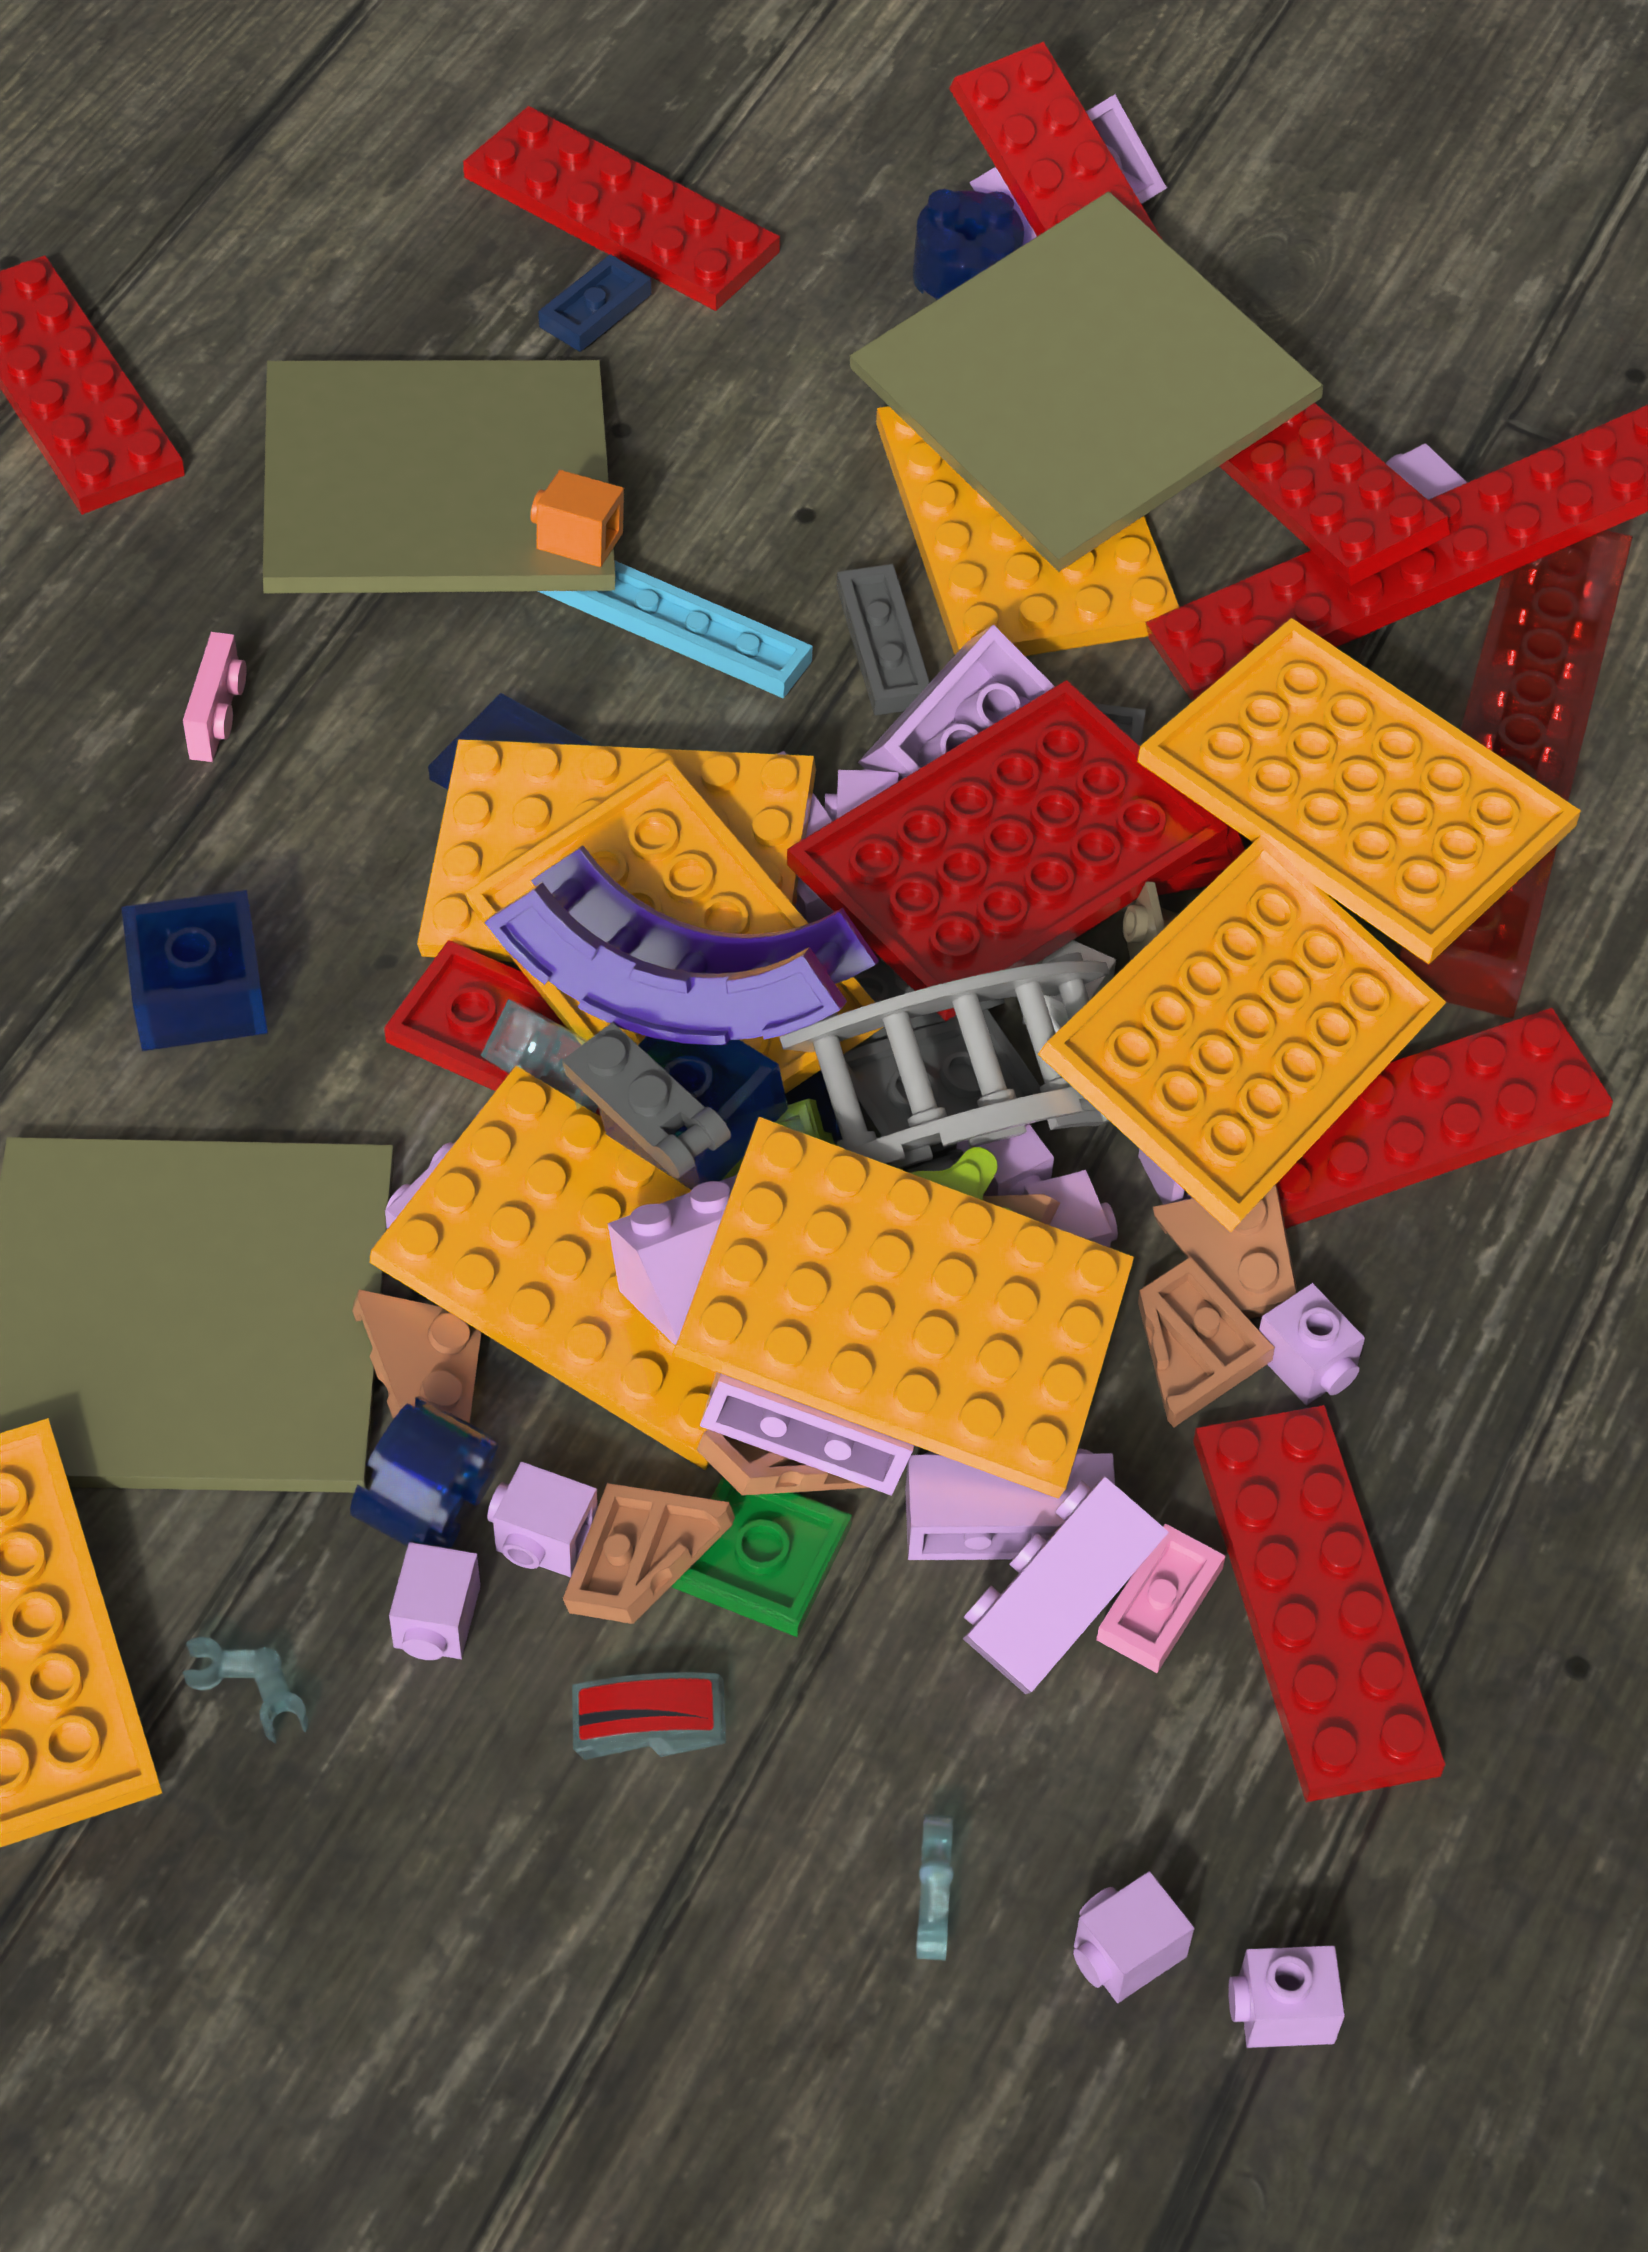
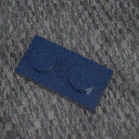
M610 254L538 311L539 327L581 352L651 295V278Z

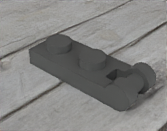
M613 1022L562 1060L566 1076L667 1172L677 1179L695 1166L694 1158L707 1148L715 1151L731 1138V1133L726 1123L712 1108L704 1107ZM684 1126L688 1129L679 1137L673 1135Z

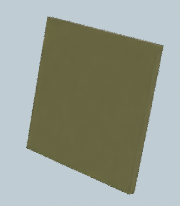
M1109 191L849 355L851 369L1058 572L1321 399L1323 392L1322 383Z
M600 360L267 361L263 536L264 593L615 590L614 549H612L601 567L537 549V524L532 523L530 517L532 504L537 492L540 489L546 490L559 470L609 483Z
M7 1137L0 1178V1433L49 1418L70 1488L366 1493L376 1372L370 1359L373 1347L362 1320L356 1321L352 1310L358 1290L383 1294L385 1272L369 1263L371 1249L387 1230L385 1209L392 1192L394 1169L393 1145Z

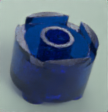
M940 189L933 192L928 198V204L922 209L917 220L912 272L916 288L922 294L925 290L929 295L938 300L1022 247L1024 225L1021 217L1014 209L1013 199L999 191L990 193L979 191L953 192L947 189Z
M417 1396L415 1397V1407L407 1403L395 1416L375 1447L367 1463V1466L374 1469L372 1473L373 1484L370 1491L357 1485L350 1506V1514L352 1517L407 1547L409 1542L450 1549L461 1527V1524L454 1521L458 1512L466 1501L475 1506L478 1505L492 1483L495 1470L489 1467L497 1451L498 1442L492 1440L491 1434L427 1399Z

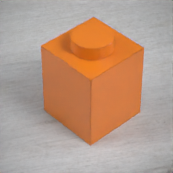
M559 470L547 489H540L537 492L532 504L530 517L531 522L537 524V549L601 567L623 534L624 488Z

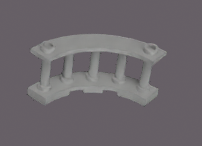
M1079 952L1057 957L1044 964L1000 970L931 986L840 1015L836 1012L811 1026L780 1037L784 1050L816 1052L842 1136V1140L837 1145L898 1169L931 1160L933 1155L930 1146L942 1143L944 1147L968 1140L969 1146L972 1148L1020 1136L1027 1132L1026 1124L1043 1120L1048 1121L1050 1130L1080 1126H1099L1109 1122L1100 1111L1038 1055L1046 1042L1056 1033L1044 995L1056 996L1061 994L1070 1020L1090 1001L1084 984L1110 974L1106 962L1083 961L1082 955ZM1017 997L1045 1082L1040 1087L1041 1093L1017 1098L1014 1089H1007L980 1002ZM954 1008L982 1098L977 1100L979 1108L947 1116L945 1108H938L910 1019ZM885 1027L913 1116L907 1119L910 1128L877 1139L874 1131H867L840 1041Z

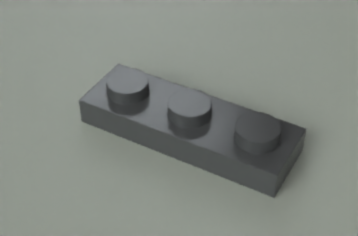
M889 564L837 572L838 595L874 716L905 711L930 682L894 565Z

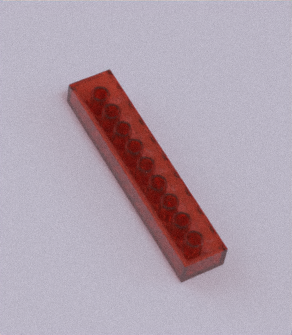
M1608 530L1502 575L1461 726L1462 732L1566 801L1569 800L1633 538L1630 535ZM1557 845L1430 964H1427L1403 946L1399 960L1447 1003L1513 1019L1526 976Z

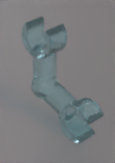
M206 1637L193 1638L186 1642L189 1654L192 1657H210L213 1659V1663L204 1670L183 1671L182 1673L187 1685L193 1689L207 1690L218 1685L223 1678H255L263 1700L259 1713L267 1738L276 1743L277 1740L272 1722L277 1714L285 1711L296 1714L303 1731L307 1732L309 1722L305 1705L300 1697L290 1693L281 1668L280 1655L274 1649L222 1650L217 1642Z
M924 1814L923 1842L921 1845L922 1864L919 1869L921 1890L916 1959L946 1961L950 1884L954 1876L951 1866L953 1816Z

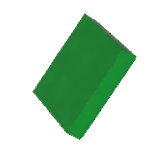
M722 1476L711 1499L730 1503L735 1516L733 1524L671 1587L798 1637L851 1528L852 1515L795 1492L741 1495Z

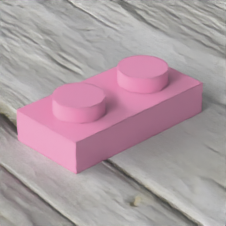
M211 632L183 718L189 759L213 762L220 739L227 740L229 738L233 721L231 702L234 695H242L246 682L245 660L238 659L235 636L233 634Z
M1167 1524L1163 1527L1169 1533L1131 1576L1099 1626L1097 1641L1156 1673L1162 1667L1222 1571L1225 1561V1555Z

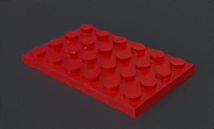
M1065 680L787 849L786 865L834 912L843 908L869 947L914 991L976 975L1035 965L1135 901L1146 882H1155V885L1158 886L1226 842L1228 826L1138 763L1140 746L1071 683ZM954 1008L936 1012L945 1021L956 1015Z

